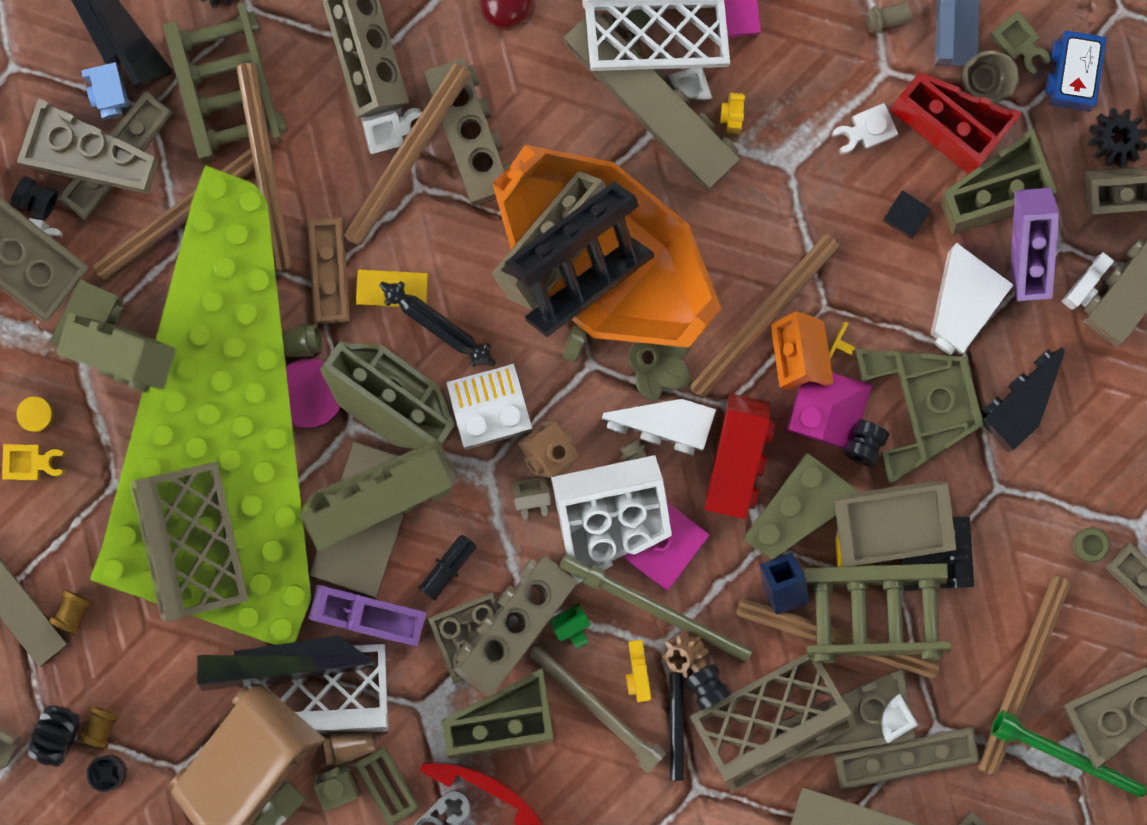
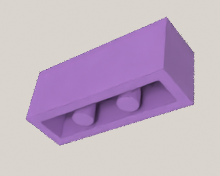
M1051 188L1015 190L1009 276L1017 301L1052 299L1059 210Z

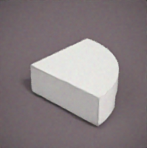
M690 68L668 75L674 89L678 87L690 100H712L703 68Z
M897 694L890 700L882 715L881 726L886 743L918 726L900 694Z

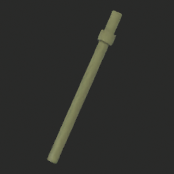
M566 554L560 562V568L582 578V583L593 589L599 587L681 630L687 631L695 637L700 636L701 640L744 662H747L752 654V649L605 575V570L593 564L589 567Z

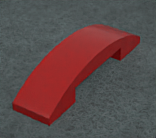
M439 761L424 762L419 771L449 788L456 776H459L518 809L512 822L515 825H544L535 810L522 796L507 784L483 771L462 764Z

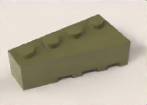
M437 440L313 492L302 508L300 515L317 550L320 551L368 527L378 525L398 513L409 512L418 507L419 503L429 498L438 500L451 493L450 488L454 486L457 476L440 440Z

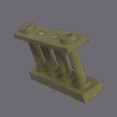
M244 3L237 4L240 19L188 32L187 29L181 30L176 21L163 24L197 155L203 164L217 161L214 151L219 150L220 145L249 138L247 124L215 132L214 129L208 130L205 117L211 116L210 112L243 104L241 90L208 99L205 96L199 97L196 84L202 83L201 79L237 70V66L240 64L255 63L261 96L268 117L266 118L267 130L272 132L277 144L284 142L281 133L287 131L282 111L275 112L254 33L259 32L260 28L255 11L248 12ZM245 32L250 52L198 66L197 63H190L187 51L193 50L192 46Z
M947 564L804 568L807 588H812V592L816 595L817 646H807V658H814L815 663L836 662V657L922 655V660L944 659L943 654H950L951 642H939L937 589L940 588V584H946L948 579ZM904 585H919V589L922 590L925 642L903 643L901 590H904ZM869 586H883V590L887 591L889 643L867 644L865 591L869 590ZM833 587H847V591L851 592L853 644L832 645L830 592H833Z

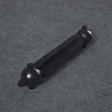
M382 281L379 284L384 292L386 299L384 303L387 306L399 304L403 313L459 353L470 354L471 366L475 367L476 365L485 364L494 367L496 362L491 356L489 350L491 345L489 343L477 345L470 334L417 296L405 294V284L402 281L392 284Z

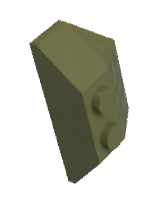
M339 342L320 368L338 406L395 446L418 449L437 440H440L442 444L455 425L452 416L449 415L447 404L439 386L381 344H349L348 342Z

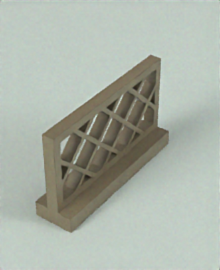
M215 461L155 476L130 480L161 620L170 622L181 619V617L248 601L218 463ZM210 471L213 486L205 497L189 486L198 473ZM189 476L185 483L176 479ZM171 480L182 487L171 505L159 498L156 483ZM186 491L203 500L193 518L176 509ZM214 493L216 495L217 504L211 501V498L214 495ZM207 504L219 510L221 520L214 532L197 522ZM161 505L168 509L164 517ZM173 512L190 522L179 540L169 535L165 526ZM194 525L211 535L200 553L184 544ZM222 528L224 530L225 539L218 535ZM215 539L227 545L229 555L222 566L205 557ZM169 540H171L172 542L176 543V545H175V547L173 548L172 552H171ZM181 547L197 556L187 575L177 570L173 561ZM202 560L219 570L208 588L192 579ZM230 562L233 574L226 570ZM223 574L235 580L238 595L223 598L213 592ZM177 575L184 578L180 586L178 583ZM188 582L205 591L198 605L184 608L181 594ZM210 595L218 599L206 603Z
M807 654L741 688L722 701L690 716L731 794L857 727L852 712L846 702L843 701L823 664L815 663L814 658H807ZM813 663L817 670L814 684L796 680L799 670ZM821 680H823L826 687L820 686ZM775 682L787 685L783 700L765 697L768 686ZM793 687L811 691L806 707L789 703ZM817 692L832 696L837 704L826 711L813 709ZM744 699L756 702L751 718L734 714L738 702ZM762 704L780 708L775 724L758 720ZM786 709L804 714L800 725L794 728L781 725ZM712 716L725 718L720 734L705 731L701 722ZM731 720L749 724L744 740L726 736ZM755 726L772 730L768 742L762 745L750 742ZM711 740L717 741L716 747H714ZM727 743L741 747L738 758L724 765L720 758L723 744Z

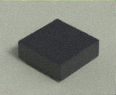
M902 190L882 221L912 240L931 211V208Z

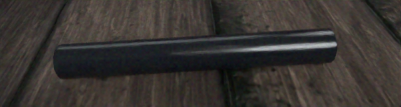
M669 674L670 780L683 781V674Z

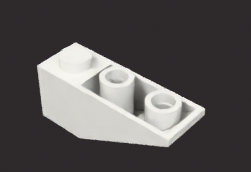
M684 399L606 412L603 413L602 421L608 422L606 428L609 430L627 434L628 429L640 432V439L657 445H660L661 440L675 443L674 450L694 455L695 450L702 452L716 409Z

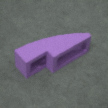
M317 584L308 619L418 647L426 612Z

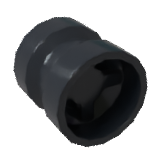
M24 176L13 192L10 205L19 211L26 210L31 212L32 217L37 220L46 221L56 204L58 191L48 186L40 187L36 180Z
M858 420L853 430L855 436L853 440L848 441L843 453L858 464L875 467L880 457L878 450L886 444L890 434L875 423Z
M715 663L684 679L689 689L695 691L697 695L696 702L700 710H704L731 695L728 686L721 683L719 679L720 671Z
M105 755L94 759L89 764L86 777L93 789L99 792H108L120 787L125 782L128 769L120 757Z

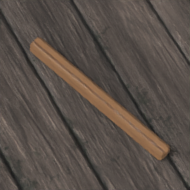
M244 63L237 66V73L258 188L263 193L268 205L275 271H281L291 268V260L255 63Z
M459 63L452 65L346 230L345 237L353 244H363L470 78L471 72L465 66Z
M251 148L223 168L221 172L244 179L255 171ZM196 189L93 266L97 276L103 281L109 280L184 224L188 219Z
M825 234L693 381L690 389L698 397H706L836 251L839 244L833 237Z
M1053 576L1050 580L1000 708V711L1005 710L1016 715L1018 719L1071 585V582L1063 577ZM990 734L978 769L995 776L998 773L1010 740L1004 742Z
M746 598L740 599L736 614L739 617L817 641L816 621L789 612L776 615L770 606ZM831 626L832 645L853 644V633ZM867 638V644H885ZM922 655L863 656L931 679L936 678L940 668L939 661L922 660Z

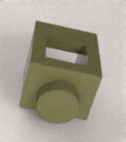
M347 763L314 777L317 784L313 787L324 813L361 796Z

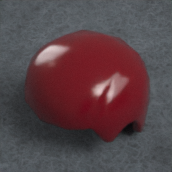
M479 0L481 15L489 25L501 30H512L528 23L536 6L535 0Z

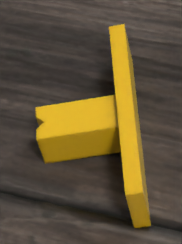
M846 321L843 322L829 349L830 359L835 349L850 356L853 353L852 350L855 349L854 346L840 340L848 325Z

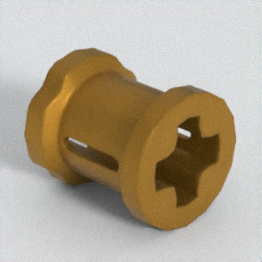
M64 589L62 592L63 601L55 617L50 618L49 623L78 635L80 631L78 628L79 622L86 608L91 607L93 602Z
M90 705L88 708L90 716L83 733H79L77 739L89 745L107 749L109 746L107 738L114 721H118L120 715L107 709Z

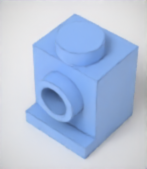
M116 62L81 70L83 78L89 84L92 83V86L87 87L90 104L92 107H97L103 120L118 118L123 115L122 111L130 109L122 70Z

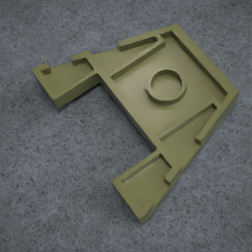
M857 349L854 351L862 381L897 373L901 384L915 444L880 453L888 483L900 479L905 474L984 425L966 357Z

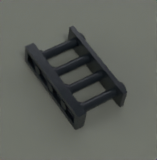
M613 181L504 262L508 273L528 288H532L538 307L524 317L526 322L546 337H549L655 257L653 251L631 237L625 220L628 214L639 207L635 195ZM613 226L619 246L604 257L598 237ZM586 246L592 266L577 277L570 257ZM559 267L565 287L550 297L543 278Z

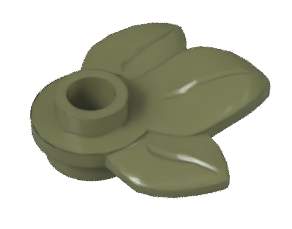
M636 342L629 350L628 361L631 368L636 372V387L639 392L647 399L656 401L663 387L674 390L688 387L690 385V374L681 359L688 353L691 346L680 347ZM645 351H649L652 356L648 364L642 361V354Z

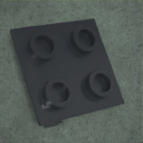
M952 517L954 530L956 531V550L902 558V565L947 564L948 579L946 584H940L939 589L974 587L970 517ZM904 585V591L920 590L919 585Z

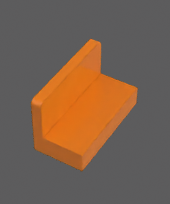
M796 311L771 323L780 388L789 391L808 381L824 386L833 384L825 323L823 320Z

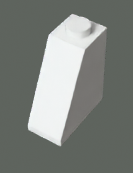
M958 243L947 253L930 334L937 339L934 344L948 355H952L953 352L960 355L966 350L1013 286L1012 283Z

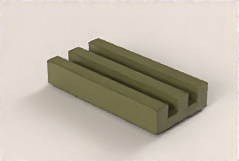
M386 746L354 764L388 825L394 824L420 808ZM381 756L410 806L404 808L377 761ZM369 763L397 809L398 813L392 815L364 767Z

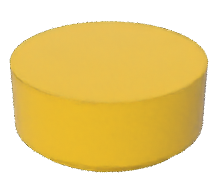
M28 397L19 404L16 416L19 424L24 429L31 432H41L51 425L54 411L51 404L45 399Z

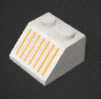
M514 364L446 382L465 450L532 431Z

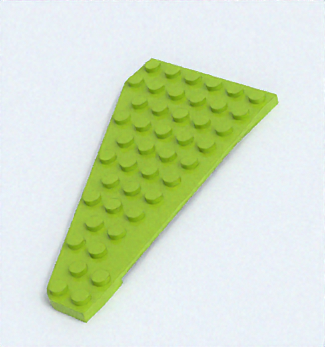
M205 165L192 200L156 340L176 348V352L164 390L150 387L149 393L142 392L103 545L90 580L157 603L130 480L216 461L219 467L248 601L191 616L273 645L292 643L296 641L311 601V589L303 519L300 515L302 508L268 205L263 193L254 184ZM211 472L198 473L189 487L206 497L213 486ZM189 476L176 479L185 483ZM171 480L156 483L159 498L171 505L182 487ZM186 491L176 509L193 518L203 500ZM214 493V495L211 498V501L217 504L216 495ZM207 504L197 522L214 532L221 520L219 510ZM161 505L164 517L168 509ZM173 512L165 524L167 533L179 540L190 522ZM194 525L184 544L200 553L211 535ZM222 528L218 535L225 539L224 530ZM215 539L205 557L222 566L229 555L227 545ZM169 540L170 548H171V552H172V550H173V548L175 547L176 543H174V542H172L171 540ZM181 547L173 559L175 568L187 575L197 556ZM202 560L192 579L208 588L219 570ZM230 562L226 570L233 574ZM223 574L213 592L223 598L238 595L235 580ZM177 575L178 583L180 586L184 578ZM188 582L181 594L184 608L198 605L205 591ZM210 595L206 603L218 599Z

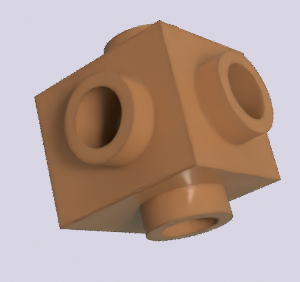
M543 422L517 442L526 456L524 459L525 464L533 474L540 477H555L566 474L572 468L570 463L579 457L573 448L575 446L573 438L566 430H561L557 422Z

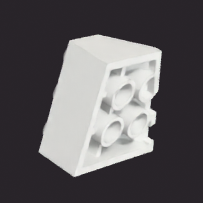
M655 455L551 477L566 555L589 567L593 564L605 570L613 566L612 561L628 553L635 555L672 536L663 478ZM570 573L571 577L578 583L583 581L582 578Z

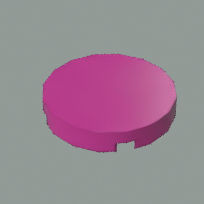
M301 359L290 363L286 367L292 424L300 428H316L326 425L338 415L341 409L320 370L324 362L318 359Z

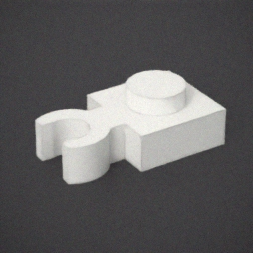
M885 103L852 116L851 120L854 127L840 126L832 132L833 138L839 135H846L849 138V144L839 149L840 154L851 152L856 143L860 141L864 149L867 150L898 136Z
M419 108L409 109L399 118L395 109L362 117V125L370 154L400 147L404 142L402 136L409 134L413 128L411 127V122L420 117L422 114Z
M1104 252L1101 255L1099 254L1061 302L1071 310L1080 304L1086 307L1098 292L1094 286L1114 260Z

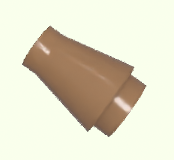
M371 732L329 733V736L324 737L325 740L321 743L326 766L335 764V767H338L361 756L375 752Z

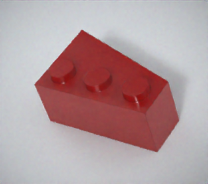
M919 72L897 98L890 111L967 174L971 173L980 166L1021 116L1022 112L1014 109L1011 111L992 104V100L982 96L977 98L960 91L961 88Z
M732 393L728 394L727 409L723 425H721L720 439L716 456L714 457L704 510L746 519L748 509L755 510L759 489L753 487L756 475L763 476L767 456L761 455L764 442L771 443L775 422L769 421L770 402Z

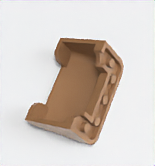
M263 684L255 685L251 689L246 686L234 697L232 701L235 705L190 766L187 769H181L170 783L173 786L171 795L193 825H254L256 823L254 821L291 771L300 767L302 764L301 760L307 754L306 750L308 749L311 753H314L325 738Z

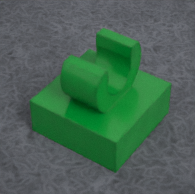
M580 603L549 620L560 642L570 637L576 650L589 643L582 630L591 626V623Z

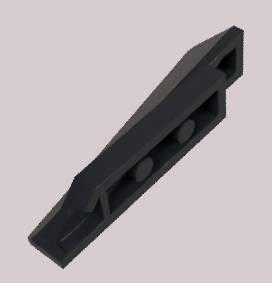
M71 0L106 64L116 62L117 65L121 63L138 92L172 74L171 67L119 0Z
M332 636L234 651V655H197V686L202 691L235 686L244 688L259 684L264 685L375 668L370 657L363 654L341 636Z

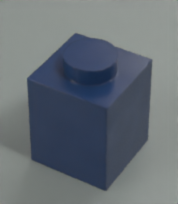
M793 552L760 564L763 589L776 615L809 603L806 578Z

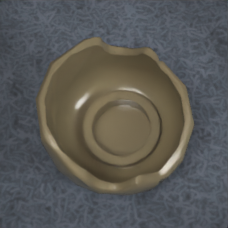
M984 51L973 56L967 61L961 75L963 88L969 95L977 98L982 96L992 100V104L1010 97L1019 82L1018 66L1009 55L999 51Z

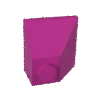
M832 373L833 384L828 386L812 381L798 386L785 432L844 450L848 441L853 440L855 436L853 430L857 421L863 418L872 385Z

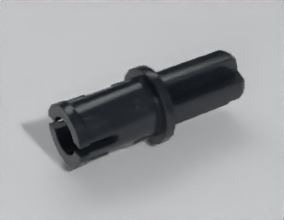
M460 535L441 560L439 558L435 560L437 565L421 585L419 584L418 588L436 601L454 576L456 578L459 576L457 572L476 549L475 543L466 536Z

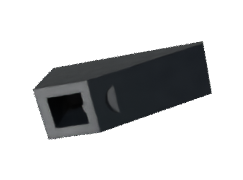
M1062 347L1054 352L1047 349L1033 362L1037 368L1030 375L1026 376L1023 372L1008 385L1011 392L1003 400L997 396L982 409L986 414L982 418L983 426L1007 452L1014 450L1040 426L1065 353Z

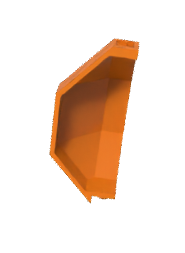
M524 145L510 167L492 182L510 249H513L578 171L603 180L606 186L613 181L635 195L639 205L638 208L625 217L631 237L653 251L655 257L571 320L592 338L690 347L722 308L689 224L614 162ZM613 226L598 237L604 257L619 246ZM586 248L572 263L577 277L592 266ZM562 276L548 292L550 297L565 287Z

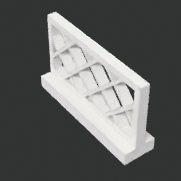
M582 0L583 9L586 12L591 71L728 67L730 65L724 0ZM687 8H694V9H693L692 12H690ZM701 8H716L717 21L710 28L695 16ZM666 9H676L686 17L676 29L661 17ZM607 10L617 20L606 31L595 21L594 11ZM632 10H642L652 18L642 30L627 18ZM689 21L704 33L695 45L679 33ZM655 22L670 34L661 46L645 34ZM620 23L636 35L626 47L611 35ZM716 28H718V35L713 32ZM596 32L601 36L598 41H597ZM709 37L719 46L720 57H707L698 47ZM673 38L689 50L683 58H673L664 50ZM639 39L654 51L649 59H638L629 51ZM604 40L620 52L614 60H599L598 47ZM693 54V55L696 56L697 58H689V57ZM659 55V56H660L661 58H663V59H655V58ZM623 56H625L628 60H621V59H622Z
M385 644L354 645L363 654L378 653V667L369 677L361 670L355 671L365 681L352 695L348 694L337 683L346 673L344 672L338 673L333 679L329 675H324L329 684L316 698L302 686V683L307 678L299 679L298 681L291 680L294 685L280 700L285 703L298 688L301 689L312 702L302 712L295 713L320 735L389 731ZM378 674L379 687L372 681ZM368 685H371L379 693L380 708H364L355 699ZM333 686L348 698L338 710H328L320 702ZM353 703L358 709L346 708ZM316 705H318V706L322 709V711H311V710H312Z

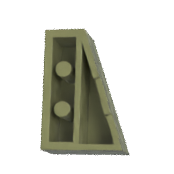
M1034 129L1029 130L1021 139L1000 151L996 157L982 167L979 166L944 191L941 206L952 236L1013 217L1015 190L1051 188L1055 198L1057 191Z
M68 312L56 353L99 369L98 373L113 377L115 381L128 384L130 388L149 393L150 387L164 390L176 348L132 329Z
M806 453L741 540L768 560H772L836 516L834 499L842 498L846 494L859 493V491Z
M543 668L503 688L488 698L480 700L443 719L442 725L447 757L449 759H457L555 743Z

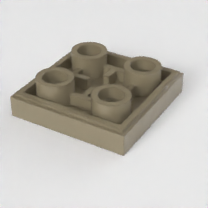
M494 592L428 618L453 684L465 680L453 671V668L458 663L455 659L456 654L466 642L472 645L480 634L476 629L481 621L488 614L494 616L500 608ZM488 642L484 647L486 658L490 661H495L499 654L497 646L492 642Z

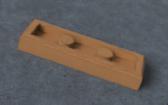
M343 218L307 220L314 324L349 323L350 311Z

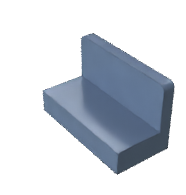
M937 0L935 65L964 67L970 58L978 54L979 0Z

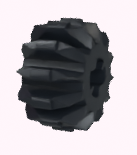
M1112 108L1108 112V117L1102 113L1096 117L1098 125H1091L1088 132L1096 137L1087 142L1088 146H1098L1099 150L1094 153L1093 157L1098 159L1104 154L1106 156L1105 166L1110 167L1116 159L1117 165L1120 168H1124L1127 165L1128 159L1136 162L1140 158L1137 151H1144L1147 148V144L1140 140L1147 136V129H1137V126L1142 122V118L1137 117L1133 121L1129 120L1131 116L1129 109H1125L1121 116H1119L1117 109ZM1120 132L1124 138L1116 144L1111 138Z
M49 705L46 707L43 714L40 715L39 721L31 735L32 738L28 745L29 757L46 766L57 767L63 764L65 758L68 757L70 749L73 747V742L80 727L79 715L63 706Z

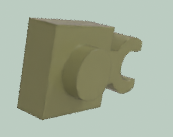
M1018 11L989 35L1003 53L1009 55L1012 60L1020 56L1023 60V69L1030 76L1037 72L1031 63L1032 58L1037 57L1041 59L1045 65L1051 61L1047 51L1036 48L1033 45L1040 36Z

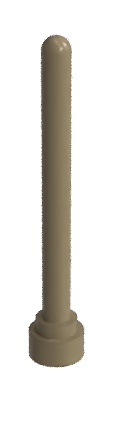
M536 646L531 649L530 656L536 663L636 753L635 758L640 761L638 765L646 773H649L666 755L667 752L657 743L655 745L649 741L645 743L541 647Z

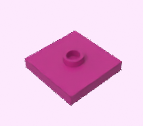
M667 503L672 536L635 555L628 553L622 556L666 591L672 586L710 535L669 503Z

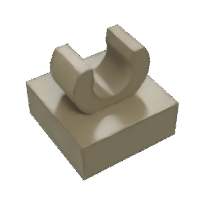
M546 477L511 482L516 511L521 510L524 520L529 519L528 509L535 507L541 508L542 517L547 516V505H551Z

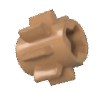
M683 631L677 638L673 636L665 642L669 650L662 658L666 660L671 673L674 671L682 672L684 678H687L694 671L699 672L706 666L705 662L701 659L709 653V650L705 649L700 636H689L687 631Z

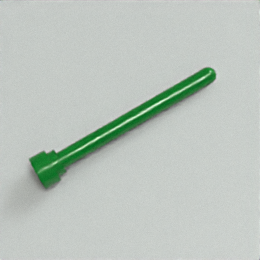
M1002 710L998 713L992 724L991 735L1004 742L1008 740L1012 742L1015 740L1021 741L1137 797H1144L1147 793V787L1144 784L1103 765L1095 771L1089 758L1022 727V722L1018 721V717L1014 714Z

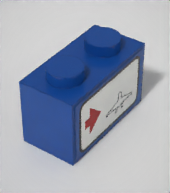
M1065 30L1059 37V40L1054 39L1050 54L1051 60L1055 61L1054 73L1048 74L1045 94L1050 95L1049 105L1088 112L1097 105L1107 37Z

